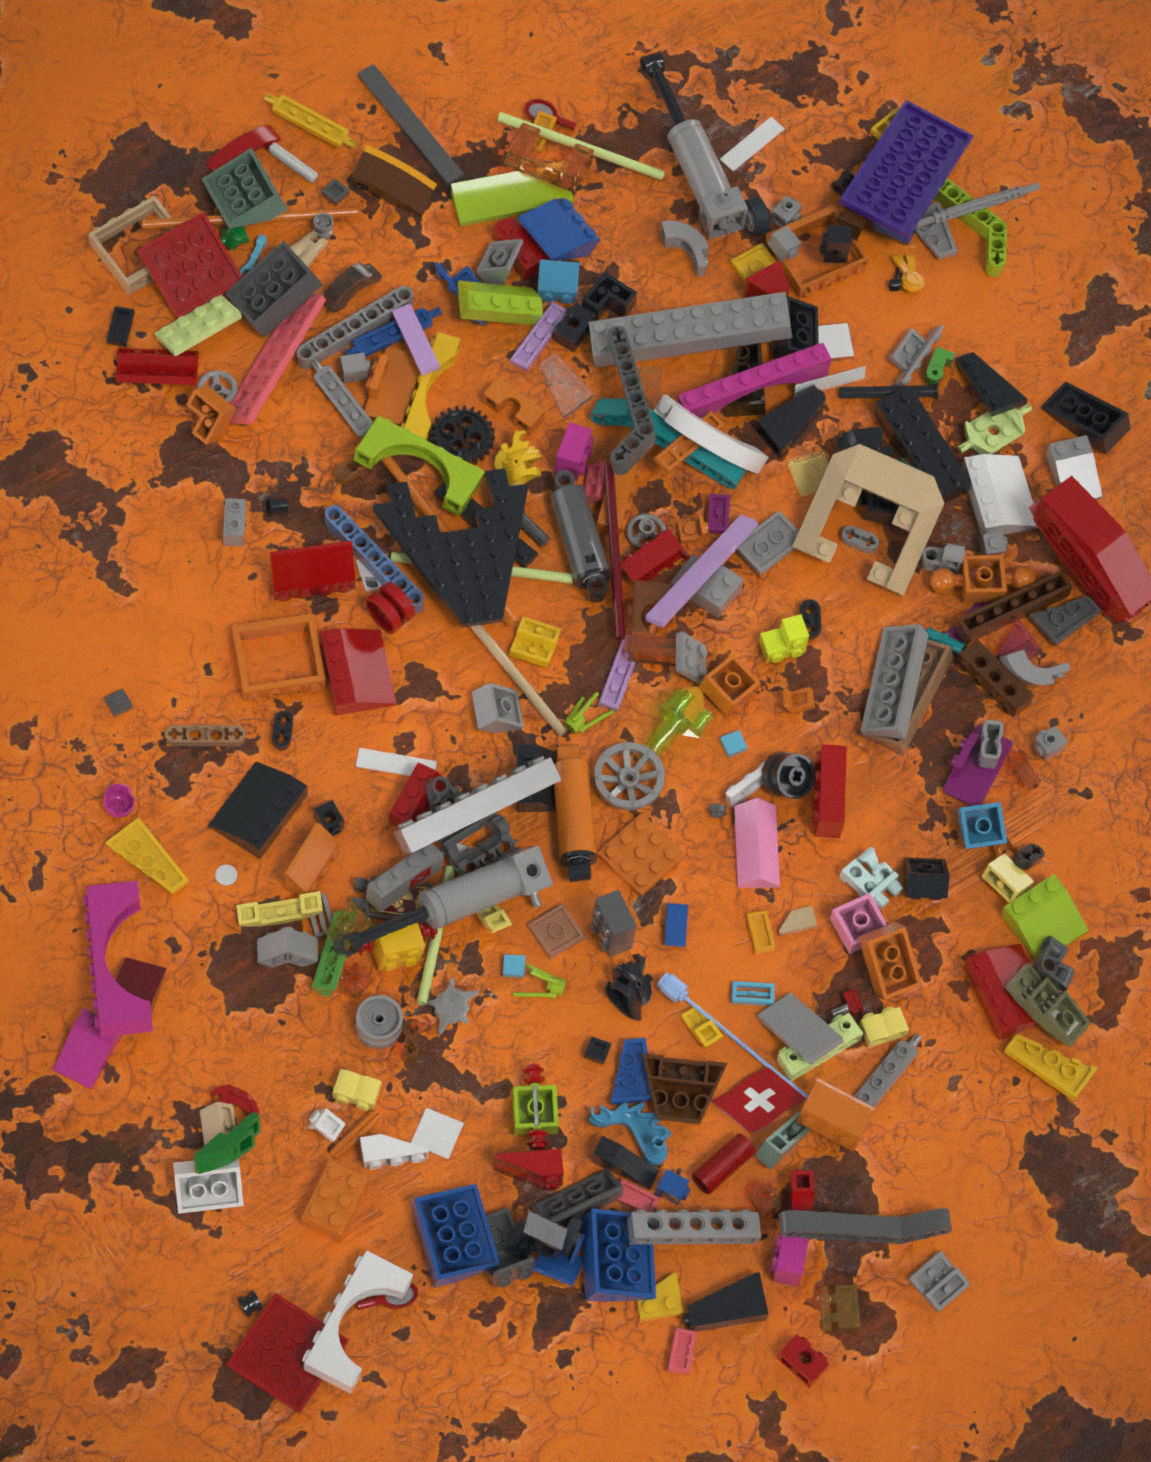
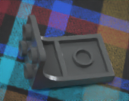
M509 1208L486 1215L500 1262L499 1267L486 1271L493 1288L497 1286L504 1288L510 1285L513 1280L518 1278L525 1280L531 1277L532 1273H534L533 1266L536 1263L534 1257L530 1258L528 1256L525 1260H521L505 1252L510 1230L515 1226Z

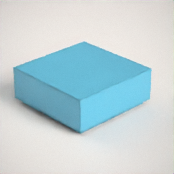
M739 730L720 737V742L728 758L744 752L748 748Z
M504 954L503 977L524 978L525 955Z

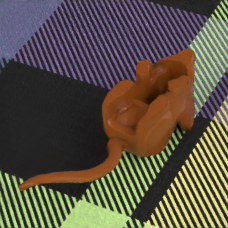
M353 455L350 461H344L336 467V479L333 481L330 489L321 490L314 487H306L304 490H313L327 494L332 492L338 483L350 486L358 477L360 479L365 478L367 467L353 461Z

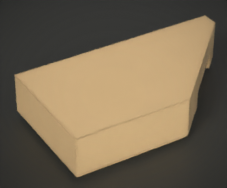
M812 906L791 910L779 930V936L817 928Z

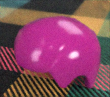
M118 783L112 784L106 789L103 805L109 815L121 818L126 817L133 811L135 798L131 793L130 787Z

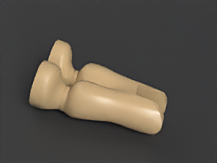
M312 230L299 241L289 246L308 268L328 244V240L323 237L314 243L318 236L315 230Z

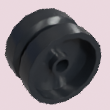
M780 751L770 755L764 762L761 779L764 787L770 794L778 797L799 799L807 795L812 789L815 782V769L807 756L800 753Z

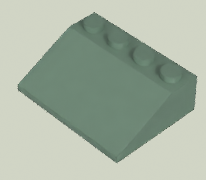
M252 148L202 178L229 229L269 221L288 210Z

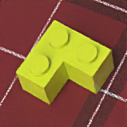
M802 615L782 619L780 628L760 633L759 645L766 663H777L784 658L791 656L796 658L805 653L809 634Z

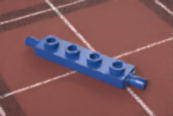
M439 307L429 312L425 308L414 311L423 331L432 327L433 318L442 315ZM396 320L353 339V347L343 352L344 355L364 353L366 358L405 339Z

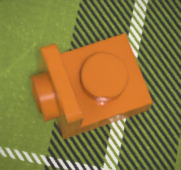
M699 515L696 521L680 522L677 524L680 544L703 542L705 535L709 532L707 521L704 522L703 515Z

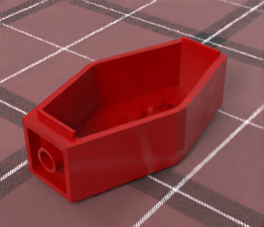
M1072 475L1028 507L1034 517L1033 521L1046 537L1062 567L1094 600L1105 616L1108 615L1116 624L1122 620L1125 623L1141 613L1142 609L1151 605V575L1121 525Z

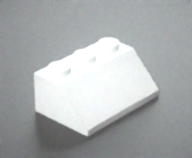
M239 1158L225 1166L202 1174L195 1172L194 1160L173 1163L178 1214L244 1206Z

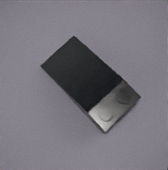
M1065 382L1041 406L1044 412L1077 437L1087 435L1091 447L1104 454H1107L1131 429L1127 412L1068 382Z

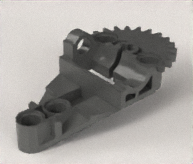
M443 776L430 778L426 782L425 789L432 813L436 811V806L445 803L447 799L452 804L455 802L453 798L463 794L459 791V787H452L449 780ZM436 781L441 785L440 791L435 789ZM496 812L439 839L440 846L454 871L459 876L467 874V864L471 865L472 872L499 861L498 857L520 849V847L515 848L517 839L513 840L509 833V824L501 814L497 815ZM487 826L491 836L478 843L477 847H472L461 854L457 843ZM501 843L505 845L504 852H501L500 850Z

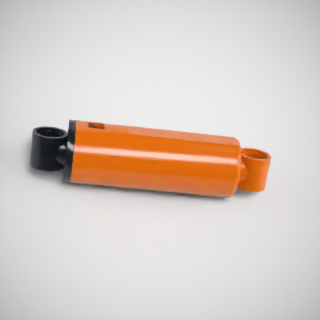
M579 743L558 746L559 761L554 764L561 778V781L554 784L560 864L568 868L570 882L591 880L590 865L597 862L589 766L587 761L581 758Z

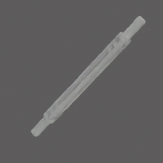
M1036 182L1024 187L1017 186L933 212L930 216L921 218L916 228L931 223L938 224L1021 198L1024 194L1040 190L1039 183Z

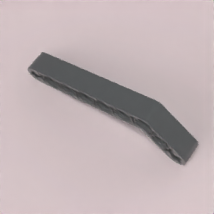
M614 326L609 330L610 347L634 427L629 435L610 454L612 471L617 475H623L655 444L656 437L627 332L622 326Z
M947 1208L934 1209L903 1217L787 1210L779 1213L781 1236L790 1238L904 1244L952 1232L950 1211Z

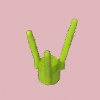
M598 692L577 712L585 700V697H581L570 715L565 719L564 725L573 734H576L578 731L582 734L587 728L614 713L612 709L584 725L586 720L582 714L597 698Z
M526 964V968L532 970L530 971L531 975L548 981L546 990L550 992H514L512 994L514 997H549L556 999L557 995L562 996L566 980Z

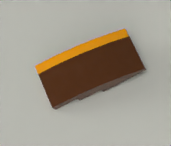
M366 145L351 175V180L368 186V191L385 197L387 203L421 217L437 186L435 182L419 171L369 145Z

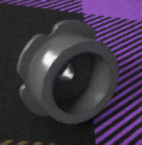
M711 803L710 809H707V812L711 813L710 817L723 819V815H727V806Z

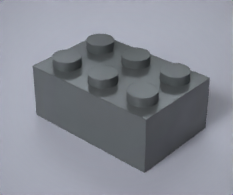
M619 889L596 898L590 926L593 933L598 934L600 938L599 944L604 953L607 952L609 958L632 949L637 925Z

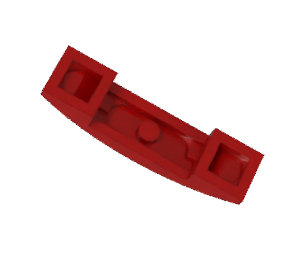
M270 125L253 129L224 146L206 162V166L213 172L250 148L254 152L262 147L266 150L273 143L281 141V138Z

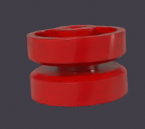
M390 581L379 587L378 593L374 592L369 595L364 602L374 621L389 634H394L402 627V622L407 623L416 616L410 599L397 585Z

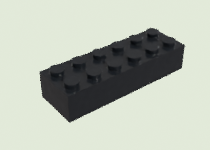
M911 385L876 401L873 412L905 464L934 476L944 503L967 493L971 484L969 478Z

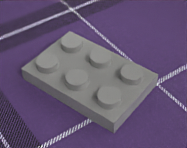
M777 511L760 524L736 551L761 576L795 550L792 546L799 531L780 511Z

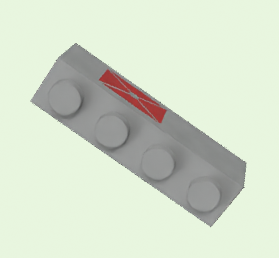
M432 843L413 852L368 884L366 900L381 913L440 871L444 854Z

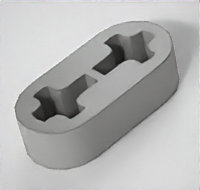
M847 526L842 531L841 541L846 546L868 554L877 550L879 540L873 533L855 526ZM850 533L853 534L851 539L847 538ZM869 540L872 541L870 546L866 545Z

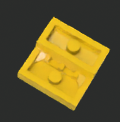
M523 616L509 656L548 668L562 629Z

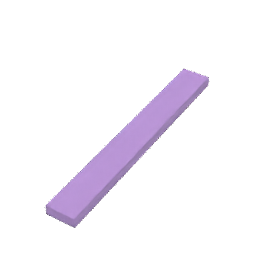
M740 515L645 616L646 621L663 628L758 527L757 521Z

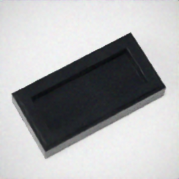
M115 306L107 344L127 347L135 316L134 309Z

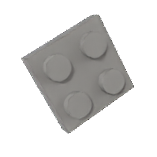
M683 631L676 633V671L700 685L707 674L706 645Z

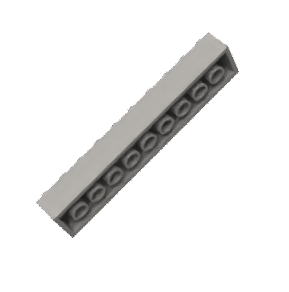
M786 292L589 322L592 353L596 368L615 365L609 341V330L614 326L625 328L635 362L792 338Z

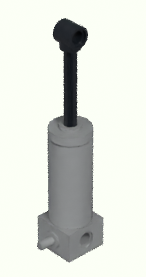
M655 52L640 57L643 73L654 79L675 124L669 131L667 138L700 207L698 219L708 240L745 229L748 207L738 186L731 188L701 122L693 119L685 120L664 76L665 63L662 54Z
M539 845L522 847L498 857L499 861L421 892L419 894L420 908L362 932L357 933L353 931L337 936L333 942L335 952L343 956L354 955L363 948L364 944L422 920H426L428 925L436 930L516 896L530 895L533 906L535 908L540 907L542 903L538 892L552 886L553 883ZM346 939L350 942L348 950L343 945Z

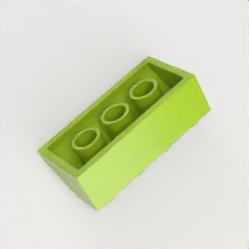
M458 281L461 319L535 325L543 316L542 299L533 288Z

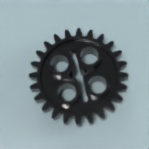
M466 405L463 406L462 410L455 406V411L447 408V414L440 412L441 418L435 417V423L431 425L430 437L432 438H430V443L442 447L445 451L461 457L468 463L473 461L475 465H477L478 458L484 461L485 455H490V449H493V442H495V435H493L495 429L491 428L492 421L486 422L487 415L481 417V410L474 413V407H471L468 411L466 410ZM463 423H470L471 425L465 426ZM451 430V431H453V433H450V434H449V433H446L445 431ZM472 439H478L480 441L473 442ZM459 446V447H461L462 449L457 450V449H454V447Z

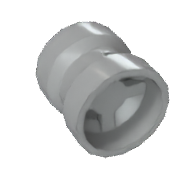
M319 213L314 218V230L318 233L317 238L321 239L323 237L328 239L333 234V218L328 213Z

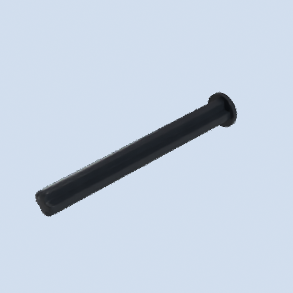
M937 383L934 385L911 386L918 397H935V399H938ZM908 386L840 387L839 398H885Z

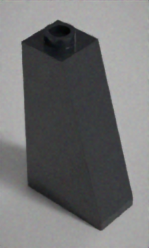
M812 385L757 421L756 431L779 459L788 452L824 409L826 402L824 392L821 389L818 390L815 385Z
M760 1272L754 1273L688 1305L685 1313L682 1314L684 1326H688L689 1330L699 1332L767 1320L768 1309Z

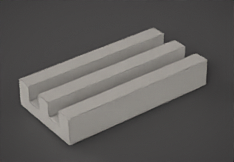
M323 893L321 894V899L329 926H331L333 918L326 894ZM318 914L323 931L320 933L315 917H310L315 937L328 936L329 930L327 931L323 914Z

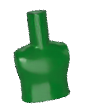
M244 226L232 229L227 227L222 230V237L220 239L229 250H234L240 245L249 243Z

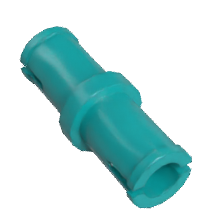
M931 627L927 628L928 640L951 646L952 651L958 655L965 649L966 643L950 637V634H943Z

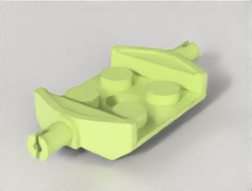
M1027 403L1019 409L1015 408L993 417L986 412L970 423L968 421L965 422L964 434L966 442L957 446V450L961 454L970 448L980 455L995 453L1024 435L1023 415L1032 411L1031 405ZM991 428L997 429L999 434L992 435L988 430Z

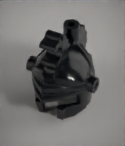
M634 954L632 957L636 963L631 961L613 968V983L607 981L604 992L621 1013L632 1020L641 1021L642 1005H647L652 994L650 982L653 978L649 974L643 976L646 958L640 954Z

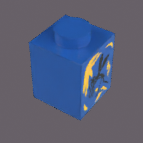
M666 1169L655 1194L679 1205L681 1200L685 1201L691 1191L688 1188L690 1181Z

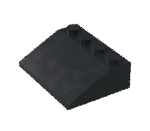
M255 762L208 824V827L258 859H261L308 796V786L287 773Z

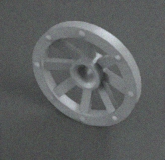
M632 742L619 743L605 750L597 760L594 770V783L599 795L608 804L623 810H638L653 803L660 795L665 780L664 767L659 757L648 747ZM623 752V769L611 759L612 756ZM630 752L643 755L634 768L630 764ZM648 760L656 770L639 774ZM605 763L618 776L602 775ZM657 778L654 789L640 783V781ZM603 782L619 783V785L610 793ZM634 788L647 794V796L636 800ZM626 789L629 801L619 799L617 796Z

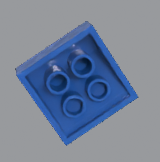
M566 198L553 199L517 218L552 261L588 257L600 241L595 230L589 227L584 221V217L573 208L572 203Z

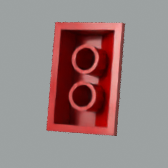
M418 762L389 812V823L397 826L411 819L415 822L417 821L416 816L430 811L425 789L426 782L430 778L442 775L436 770ZM436 781L435 789L440 791L441 785Z

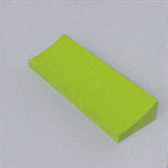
M565 162L451 184V197L460 227L522 215L553 199L566 198L574 205Z

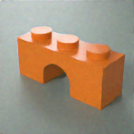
M498 377L483 393V403L498 414L505 407L516 408L519 412L515 415L514 426L521 431H526L528 436H531L545 420L544 408L539 403L531 401L524 392H519L513 388L507 380L503 381Z

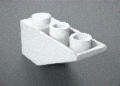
M383 1134L360 1137L364 1169L377 1170L384 1165L395 1167L409 1161L420 1163L428 1158V1148Z

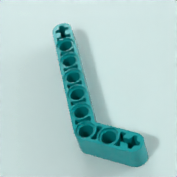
M599 399L589 415L590 420L597 425L629 426L634 429L626 399ZM649 408L655 430V443L665 449L680 437L682 433L666 423L665 419ZM700 446L683 460L729 489H736L746 472L744 468L725 460L703 446Z

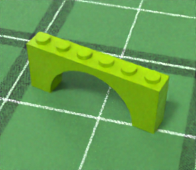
M381 416L377 417L356 448L353 461L370 470L382 459L394 455H411L429 462L440 472L445 481L446 496L442 507L458 516H461L481 485L485 473L478 466L464 461L461 457L445 451L442 447L428 442L425 438L419 437L406 428H402Z

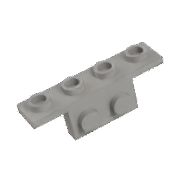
M942 324L932 328L925 339L913 328L907 330L888 357L902 371L892 386H905L912 378L910 375L921 366L922 363L920 361L931 352L932 344L937 342L942 336L941 331L944 329Z

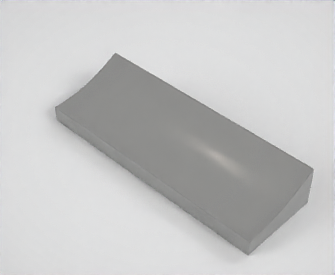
M921 624L883 628L860 731L863 736H884L906 740L929 636Z

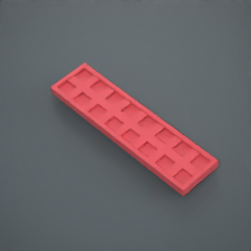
M322 294L310 296L273 330L238 388L235 398L230 402L237 410L229 424H252L255 421L269 394L275 388L279 377L284 373L285 367L294 356V352L303 341L315 317L321 311L326 301Z

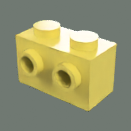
M1005 853L988 864L982 875V878L1009 903L1030 890L1034 883Z

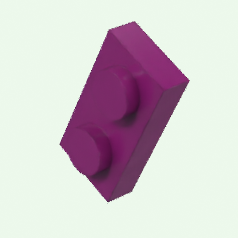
M710 493L708 533L723 534L728 529L730 495Z

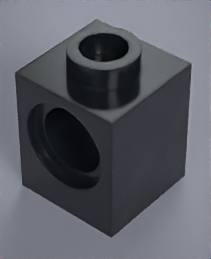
M333 800L314 808L315 820L332 836L339 834L344 829V819ZM333 818L335 819V821L332 823H328L325 821V819Z

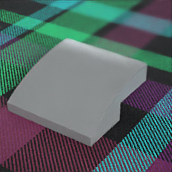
M942 1251L935 1253L907 1278L922 1297L938 1312L970 1285L958 1267L954 1268Z

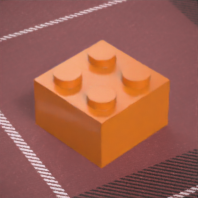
M732 654L704 677L699 688L728 716L756 692L761 682Z

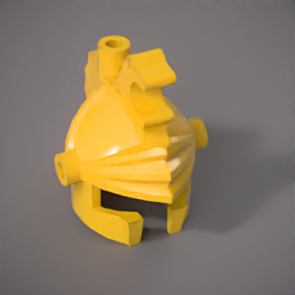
M524 430L520 432L515 431L514 439H512L513 446L509 448L507 443L501 444V451L495 456L494 465L496 469L505 468L509 486L522 485L527 481L541 477V469L537 468V466L531 467V465L542 456L539 454V450L535 449V446L529 447V441L522 442L521 437L527 434Z

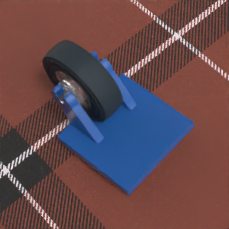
M576 1217L570 1219L566 1228L568 1230L562 1251L553 1260L539 1254L535 1266H533L534 1271L556 1279L561 1283L573 1286L584 1265L583 1257L578 1256L585 1239V1235L580 1233L583 1220Z

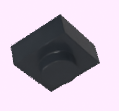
M591 1036L584 1058L604 1065L612 1043Z

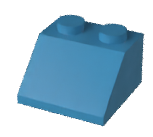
M540 260L537 293L543 302L576 303L580 263Z
M1001 802L962 807L957 810L959 830L966 849L1007 844Z

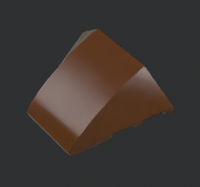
M642 1053L657 1120L700 1125L728 1063L664 1058L662 1055Z

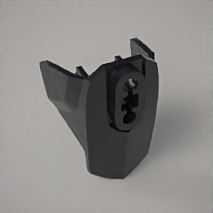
M882 427L856 429L848 432L843 430L840 431V436L837 437L839 451L861 444L890 458H893L894 454L893 447L881 446ZM863 489L857 500L858 506L867 504V498Z

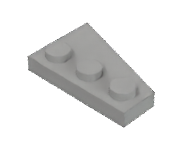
M940 202L930 204L922 218L942 210ZM947 221L938 224L931 223L915 229L917 235L939 260L958 254Z

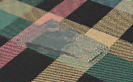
M556 353L540 363V370L563 420L594 397V393Z

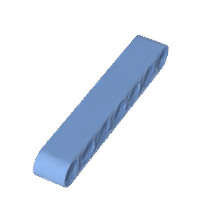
M336 505L329 506L325 511L326 527L340 542L352 540L353 555L382 585L390 581L397 586H404L405 588L401 590L410 601L414 599L419 601L418 603H412L416 614L420 613L424 604V595L421 590L342 508ZM336 516L338 519L333 520L330 517ZM345 530H350V531H352V532H351V533H344L343 531H345ZM358 544H364L365 546H364V547H358V546H356V545H358ZM371 558H377V559H379V560H377V561H371L370 559H371ZM384 572H391L392 574H391V575H384L383 573H384Z

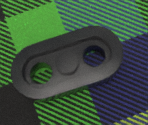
M808 599L802 602L799 615H802L806 628L813 629V632H808V639L812 640L816 639L821 632V609L817 601ZM811 610L813 613L808 614L806 611Z

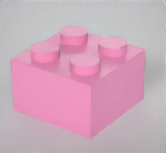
M870 893L833 909L830 917L849 954L862 949L859 936L887 926Z

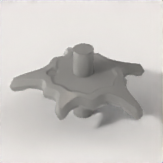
M451 978L448 988L440 992L436 999L427 1002L429 1006L435 1008L434 1013L439 1017V1035L443 1034L448 1024H455L458 1021L463 1023L469 1022L466 1016L470 1009L468 1001L479 994L478 990L462 991L456 989L454 978Z

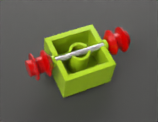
M539 1064L527 1065V1068L523 1069V1073L528 1076L523 1081L530 1086H515L512 1091L514 1136L527 1135V1137L531 1138L527 1146L532 1147V1150H543L549 1144L548 1141L544 1140V1137L550 1134H557L559 1127L556 1085L539 1086V1084L545 1081V1078L540 1076V1073L544 1072V1068L540 1067Z

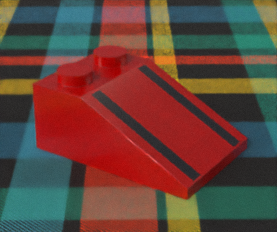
M562 1150L496 1154L495 1171L540 1189L556 1190L558 1187H562L564 1176Z

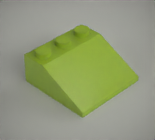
M1055 874L1005 905L1001 913V917L1034 959H1036L1043 941L1051 935L1067 946L1089 931L1068 891Z

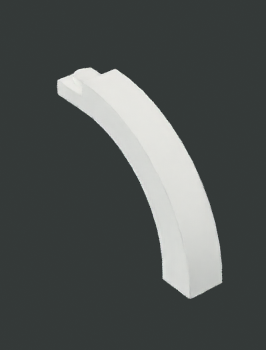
M664 394L654 409V412L665 419L666 423L691 440L746 470L758 474L769 458L756 447L743 443L711 426L668 395Z

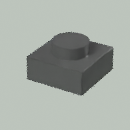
M333 179L322 190V195L337 206L349 195V189L337 179Z
M123 688L104 697L114 717L133 708Z

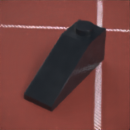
M604 1136L601 1137L592 1156V1163L605 1169L607 1168L609 1171L650 1190L659 1172L658 1169L621 1144Z

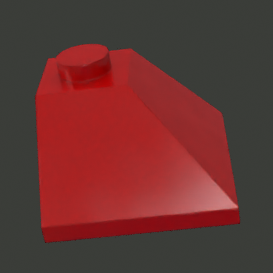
M777 261L746 278L743 298L786 292V296H789L790 286L781 262Z

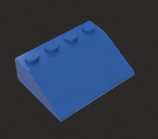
M477 1184L413 1199L411 1209L434 1288L453 1284L500 1266Z
M591 1209L582 1216V1234L585 1235L583 1241L585 1300L617 1302L656 1298L653 1244L629 1245L627 1219L632 1212ZM647 1223L648 1227L652 1229V1223Z

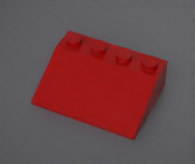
M352 540L270 552L271 583L274 601H288L291 598L298 597L309 598L312 595L319 594L325 596L333 592L346 593L355 589L356 580Z
M339 628L320 632V644L336 716L397 705L381 630Z
M1021 944L981 952L968 957L964 964V969L999 1041L1039 1026L1004 988L1023 965L1029 963Z

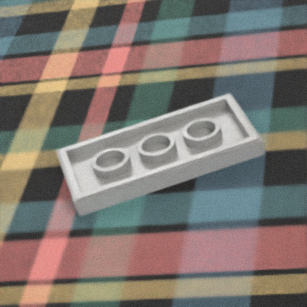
M791 992L757 1015L760 1022L809 1065L844 1042L841 1035Z

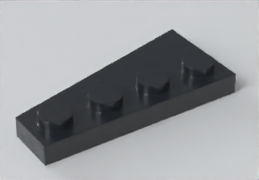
M974 352L955 358L956 366L991 417L1027 404V398Z

